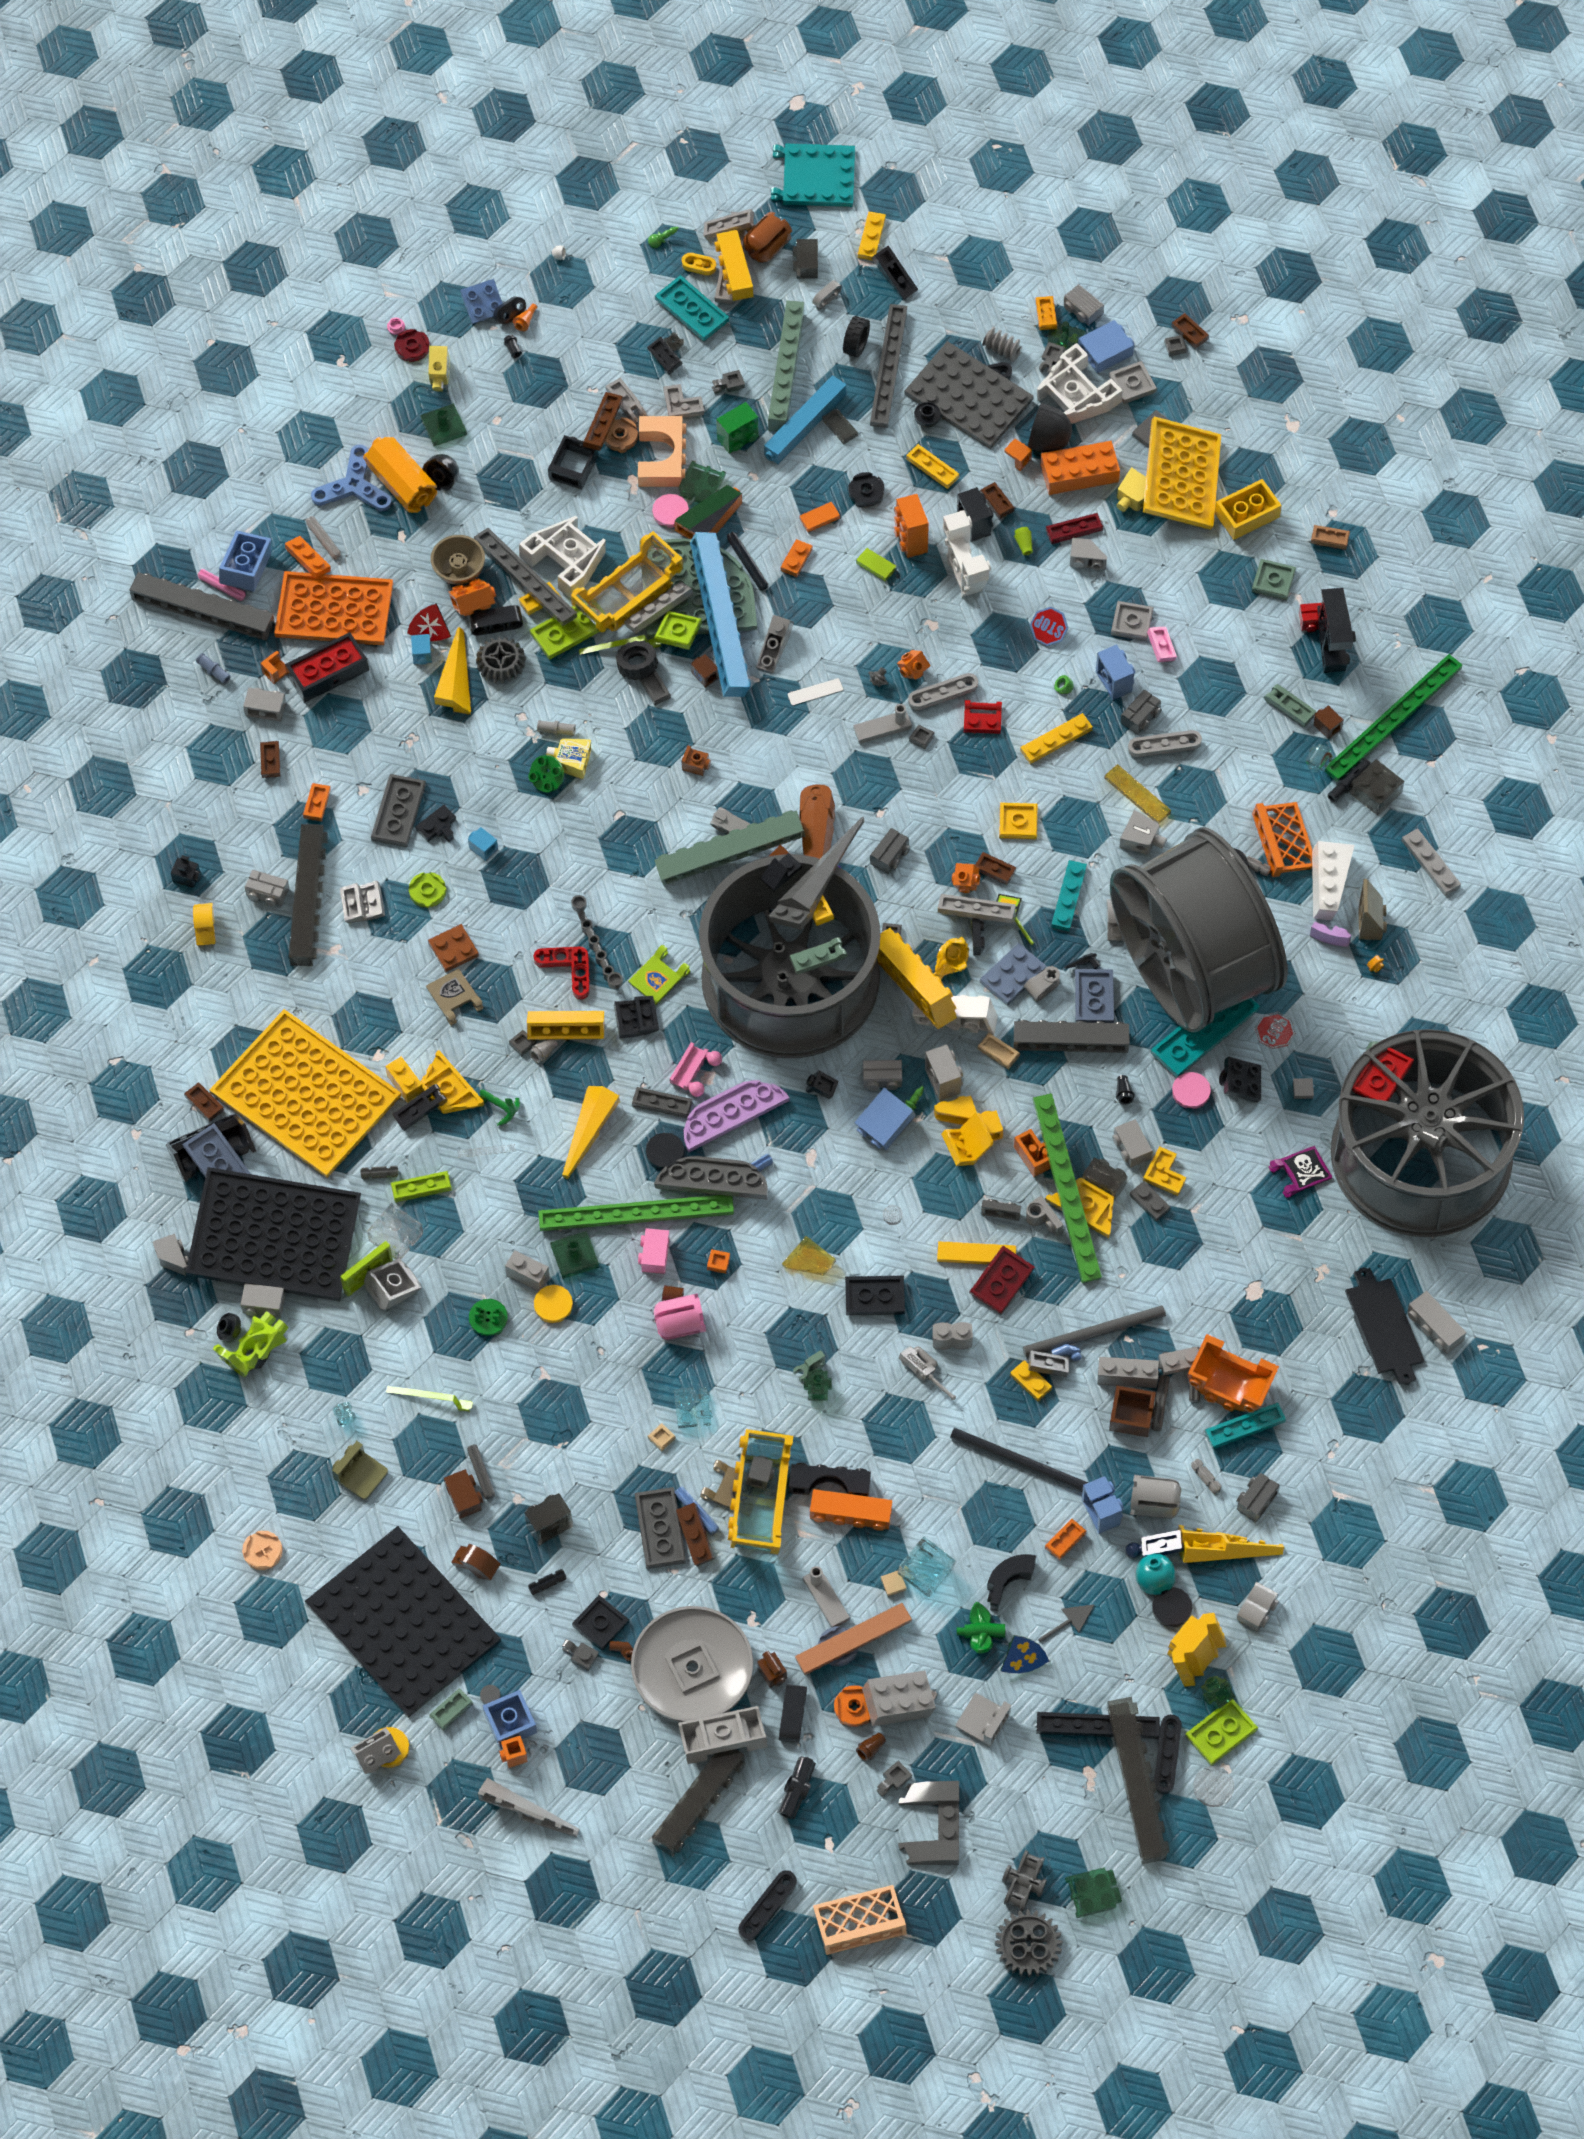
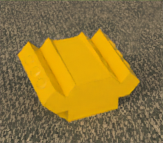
M1215 1613L1203 1614L1199 1620L1191 1615L1170 1641L1167 1655L1173 1659L1174 1666L1184 1687L1196 1686L1194 1676H1204L1207 1666L1214 1658L1219 1657L1217 1648L1227 1647L1225 1635Z

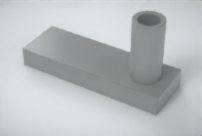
M752 209L707 221L704 223L703 236L706 240L717 237L719 233L743 229L749 232L755 226L753 223L754 212Z
M898 704L895 706V713L855 724L853 729L859 744L912 729V724L905 705Z
M818 1566L812 1567L810 1573L803 1576V1581L830 1627H838L849 1621V1615L822 1569Z

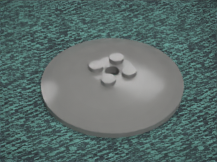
M700 1606L679 1607L659 1615L643 1629L632 1652V1677L635 1687L644 1702L652 1710L668 1719L685 1722L727 1713L738 1704L749 1687L753 1672L752 1650L742 1629L723 1613ZM691 1663H695L698 1666V1669L694 1672L687 1670V1666Z

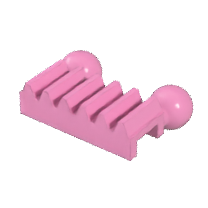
M691 1042L670 1077V1083L689 1090L694 1097L703 1095L704 1085L701 1082H693V1079L696 1078L701 1065L703 1066L704 1060L707 1059L711 1066H718L722 1062V1055L718 1051L708 1052L707 1049H699Z

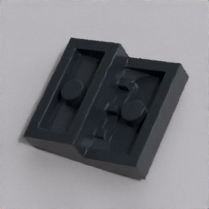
M653 996L634 997V1000L614 1002L619 1039L637 1037L659 1031Z

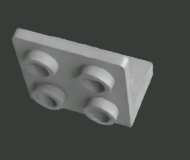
M975 1693L956 1723V1728L991 1747L1011 1714V1705L1004 1701L1002 1706H999Z

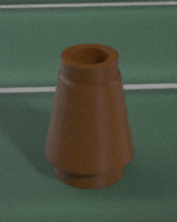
M878 1732L862 1741L856 1748L858 1756L864 1761L872 1760L886 1742V1739Z

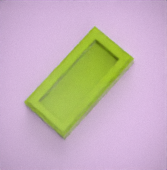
M868 548L856 560V564L885 582L896 570V565Z

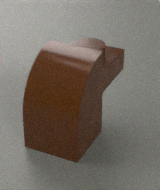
M468 1544L467 1547L460 1546L451 1562L455 1567L469 1569L477 1578L492 1580L501 1564L487 1551L472 1544Z

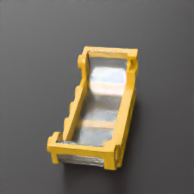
M654 531L642 537L639 553L632 555L625 564L618 566L611 575L604 577L598 585L591 587L588 591L584 587L577 588L571 594L572 605L588 617L600 632H605L606 629H610L612 632L617 631L631 615L637 613L647 604H650L668 591L673 585L672 577L682 571L683 558Z

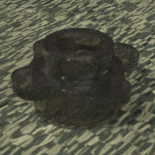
M675 332L671 333V336L663 339L673 351L679 350L684 345V339H680Z

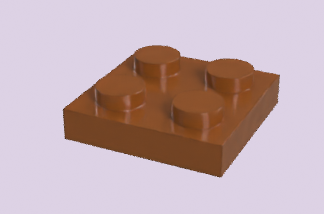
M462 924L428 939V944L445 973L479 957L477 949Z

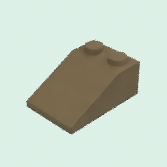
M1363 879L1358 905L1359 939L1382 940L1383 933L1387 931V922L1383 921V916H1386V905H1383V897L1369 880Z

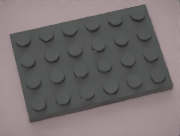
M948 341L904 390L906 396L919 404L923 402L936 404L940 409L942 419L990 449L1034 399V395Z

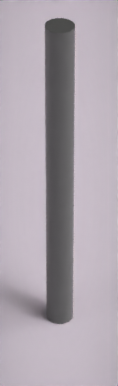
M1163 1305L1023 1346V1352L1027 1358L1031 1350L1042 1353L1048 1352L1065 1344L1071 1345L1165 1317L1166 1312Z

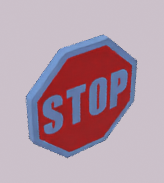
M1053 607L1036 611L1030 623L1034 640L1046 646L1062 642L1069 629L1065 614Z

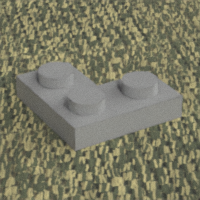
M681 384L663 387L668 416L687 418L704 415L701 396L684 399Z

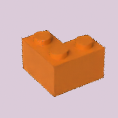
M1032 1129L1014 1137V1148L1033 1177L1051 1169L1044 1142L1040 1143Z

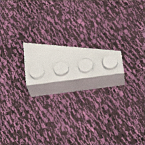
M1318 841L1312 850L1313 919L1332 921L1338 912L1355 845Z

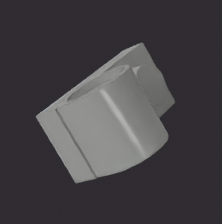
M1042 1196L1028 1204L1026 1208L1027 1223L1032 1226H1038L1045 1222L1048 1231L1053 1232L1056 1237L1063 1233L1064 1224ZM1038 1212L1039 1215L1034 1216L1031 1213Z

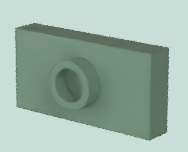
M459 1688L431 1712L429 1716L444 1731L473 1705V1701Z

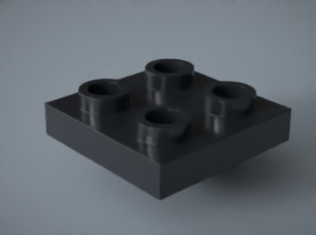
M1229 1056L1225 1058L1224 1069L1219 1076V1084L1224 1086V1094L1258 1103L1261 1100V1065Z

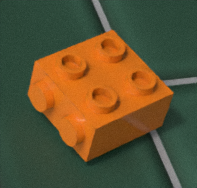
M474 579L468 585L453 587V590L448 591L453 608L460 615L464 616L473 614L474 610L477 609L485 610L490 608L491 604L495 603L494 597H496V593L489 583L487 584L484 580Z

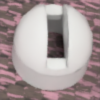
M555 246L552 250V256L555 259L564 260L566 256L565 246Z

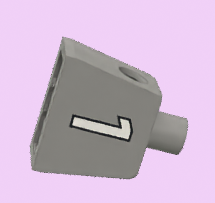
M1134 810L1120 837L1119 847L1149 854L1153 845L1163 849L1167 838L1159 835L1160 825L1157 822Z

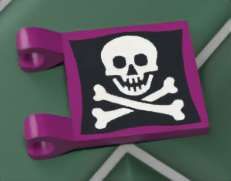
M1315 1145L1284 1158L1274 1159L1270 1161L1268 1166L1272 1173L1284 1167L1293 1184L1284 1187L1283 1195L1285 1198L1332 1179V1175Z

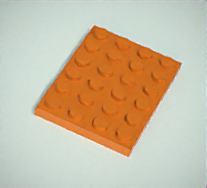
M284 571L274 635L279 638L333 641L350 632L358 644L384 646L394 584L393 579L329 574L315 578L311 573Z

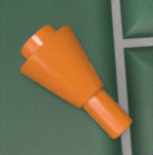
M531 304L526 311L513 319V324L517 330H528L533 313L538 308L536 304Z

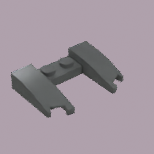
M959 1781L907 1784L906 1788L909 1791L905 1798L900 1797L899 1805L938 1806V1840L898 1843L899 1850L905 1849L909 1856V1859L906 1860L907 1865H959Z

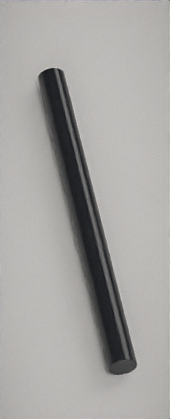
M954 1427L950 1438L1079 1492H1083V1485L1089 1483Z

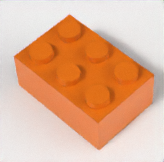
M918 494L896 499V507H894L896 515L894 517V533L896 537L900 538L899 545L901 551L905 552L907 558L928 553L929 522Z

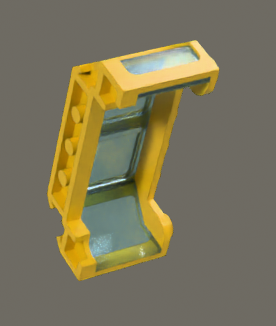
M746 1429L744 1436H740L739 1447L742 1448L740 1462L736 1461L735 1473H738V1478L734 1480L732 1492H736L735 1499H731L730 1510H733V1517H729L728 1522L730 1548L740 1547L768 1551L770 1554L778 1555L781 1546V1525L793 1436ZM754 1456H765L773 1461L774 1475L772 1480H768L765 1490L746 1485L750 1464Z

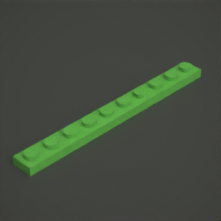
M1051 1093L1033 1097L1035 1112L1081 1282L1099 1280L1102 1276L1053 1095Z
M713 1195L538 1210L540 1231L734 1215L732 1196Z

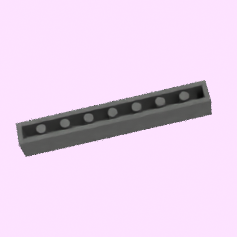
M138 572L129 589L132 600L267 641L275 624L273 614L267 610H259L248 604L243 605L232 599L220 598L216 594H207L199 589H191L183 584H175L164 578L153 577L148 573Z

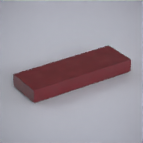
M1098 513L1046 526V532L1051 544L1103 531V525Z

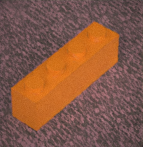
M813 1489L810 1519L816 1522L830 1521L836 1525L851 1524L857 1528L873 1527V1529L878 1531L889 1530L892 1500Z

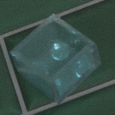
M923 1537L899 1565L897 1574L929 1598L954 1569L956 1560L926 1537Z

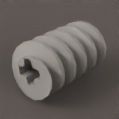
M992 327L984 337L982 346L986 345L987 349L992 348L993 352L998 351L999 355H1004L1006 359L1010 358L1014 362L1022 351V346L1019 345L1020 339H1017L1014 343V336L1007 339L1008 333L1001 336L1002 330L995 333L996 327Z

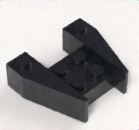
M1344 588L1321 589L1322 603L1317 606L1323 672L1346 671L1347 664H1350L1349 653H1346V649H1352L1353 642H1356V634L1351 628Z

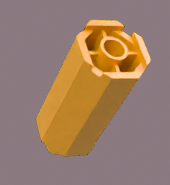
M394 437L376 438L368 452L364 454L363 459L366 461V465L408 512L418 513L421 511V506H429L438 494L435 489L437 485Z

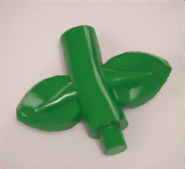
M975 1602L969 1615L971 1624L957 1627L956 1632L957 1636H965V1639L971 1638L970 1645L975 1652L986 1653L993 1646L991 1637L1005 1638V1624L991 1623L992 1616L988 1609L980 1602Z

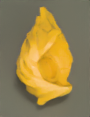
M963 937L959 939L952 938L941 946L936 957L937 963L933 975L942 979L944 975L958 971L961 972L967 968L969 947Z

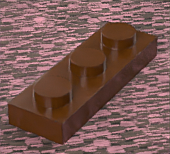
M691 1503L677 1509L676 1512L694 1565L699 1566L714 1560L715 1558L697 1504Z

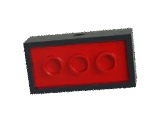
M350 632L285 664L287 676L304 703L369 671L368 659Z

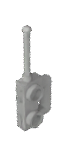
M910 1346L900 1353L898 1358L902 1364L909 1367L916 1374L917 1378L923 1381L926 1379L931 1380L951 1400L956 1399L955 1395L934 1378L933 1374L938 1363L921 1347L916 1346L913 1349Z

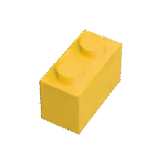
M402 1056L385 1066L387 1077L395 1088L401 1092L406 1103H409L423 1092L422 1083Z

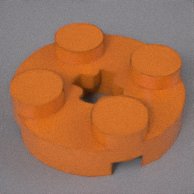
M848 1686L836 1696L834 1712L841 1724L858 1727L870 1722L871 1719L863 1694V1687ZM852 1702H856L857 1705H860V1708L853 1711L849 1706L852 1705Z

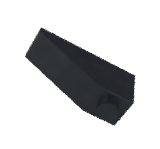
M889 245L872 257L880 272L903 300L918 290Z

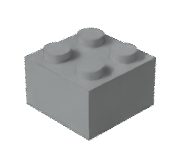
M947 1045L925 1052V1070L939 1101L961 1094V1086H963L961 1079L963 1077L962 1069L960 1066H956L955 1054L953 1050H949Z

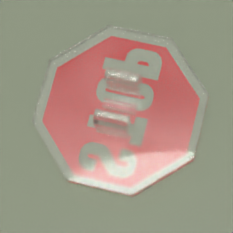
M1279 1012L1262 1015L1255 1026L1259 1042L1271 1049L1288 1046L1296 1034L1291 1018Z

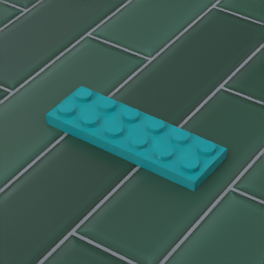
M1250 998L1215 1014L1212 1023L1198 1032H1189L1179 1026L1152 1048L1151 1054L1177 1078L1260 1010V1006Z

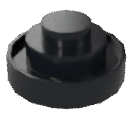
M923 402L915 408L914 418L917 424L922 427H933L940 421L941 412L936 404Z
M226 1313L218 1322L217 1336L222 1341L231 1342L241 1332V1321L238 1315Z

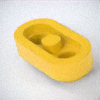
M687 253L682 257V267L689 272L712 275L716 271V261L708 256Z

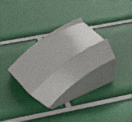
M400 1258L368 1271L364 1280L366 1291L370 1293L379 1305V1308L385 1310L404 1301L422 1288L419 1280Z

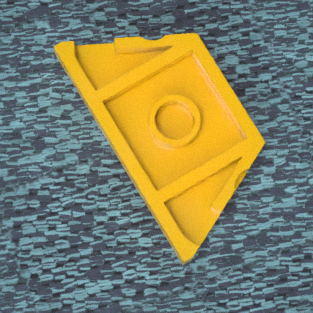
M438 1050L432 1064L427 1069L426 1075L420 1081L423 1086V1092L432 1085L438 1084L441 1094L447 1098V1102L444 1105L437 1107L442 1114L483 1106L484 1101ZM431 1096L429 1099L433 1101L435 1097Z
M1083 1178L1077 1179L1076 1184L1088 1227L1109 1238L1114 1196ZM1057 1192L1045 1197L1047 1203L1062 1211Z

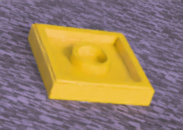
M1000 802L999 838L1037 839L1038 804Z

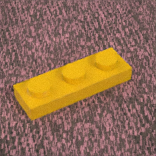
M868 211L858 250V258L873 261L872 257L878 251L886 214Z
M919 444L906 455V460L947 489L959 478L958 472Z

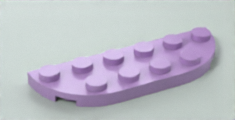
M751 1080L740 1083L695 1107L687 1117L684 1128V1142L688 1152L789 1101V1096L775 1084Z

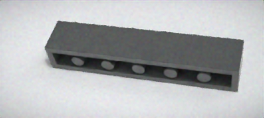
M1027 1020L1014 1021L1013 1049L1020 1051L1128 1053L1129 1024L1123 1022L1105 1023L1101 1021L1096 1023H1086L1084 1021L1076 1023L1066 1021L1048 1022L1045 1020L1038 1022H1029Z

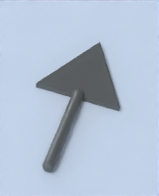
M1094 1605L1061 1609L1068 1620L1040 1637L1038 1641L1042 1642L1069 1623H1072L1079 1633Z

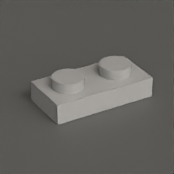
M1193 1347L1159 1354L1158 1359L1163 1375L1190 1370L1198 1353V1348Z

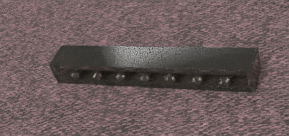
M301 824L289 946L290 966H313L314 959H317L315 943L319 941V931H316V928L320 926L318 909L322 908V898H319L320 893H323L321 876H325V865L322 864L323 860H326L327 855L324 843H328V832H325L324 825Z
M1132 1697L1107 1701V1711L1141 1864L1166 1860L1167 1853H1170L1168 1841H1164L1162 1833H1165L1163 1821H1159L1158 1813H1161L1159 1801H1155L1153 1795L1156 1793L1154 1781H1150L1149 1777L1152 1770L1150 1761L1146 1762L1145 1754H1147L1145 1741L1142 1742L1140 1734H1143L1141 1722H1137L1136 1715L1139 1714L1137 1703L1132 1701Z

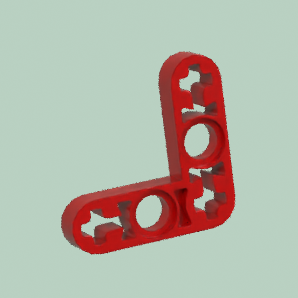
M540 948L534 952V963L538 967L571 966L573 996L580 1000L588 997L590 992L589 957L586 948ZM560 953L566 955V958L562 961L556 959V956ZM550 954H552L553 961H550ZM578 954H582V963L578 964ZM540 955H544L543 961H540ZM582 969L586 974L578 977L575 972ZM579 983L583 985L582 993H579Z

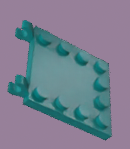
M785 143L784 148L778 144L773 145V158H785L784 188L783 190L777 187L771 188V201L783 200V205L853 207L855 146Z

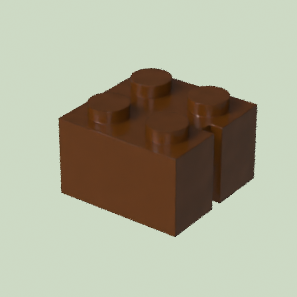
M1116 1386L1109 1431L1148 1437L1156 1392Z

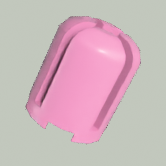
M698 1293L662 1301L655 1305V1323L658 1334L662 1339L672 1340L706 1332Z

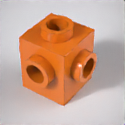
M917 650L905 653L897 663L901 675L909 679L920 678L924 674L923 672L931 666L923 652Z
M956 863L955 872L952 874V883L959 892L970 893V891H976L977 885L980 883L979 868L974 864Z

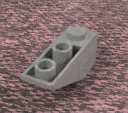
M773 615L756 668L774 673L788 642L794 624L793 621Z

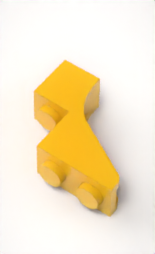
M971 1095L967 1097L960 1096L955 1100L949 1102L942 1101L934 1105L936 1120L964 1125L974 1113H977ZM997 1111L982 1112L981 1117L993 1141L1003 1139V1127Z

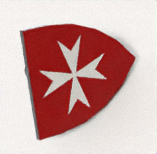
M437 603L420 610L410 622L407 634L411 636L429 634L430 641H439L451 637Z

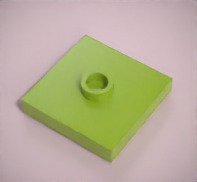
M668 611L654 637L655 642L689 650L702 624V619Z

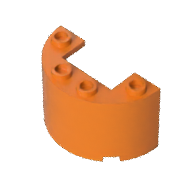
M1206 1334L1188 1372L1189 1384L1204 1395L1206 1401L1210 1403L1216 1402L1228 1411L1254 1412L1260 1409L1279 1366L1262 1358L1259 1364L1256 1365L1223 1350L1224 1341Z

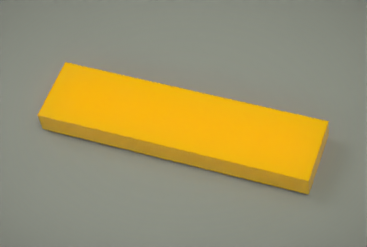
M938 1241L937 1262L989 1265L1002 1246L1016 1254V1245Z

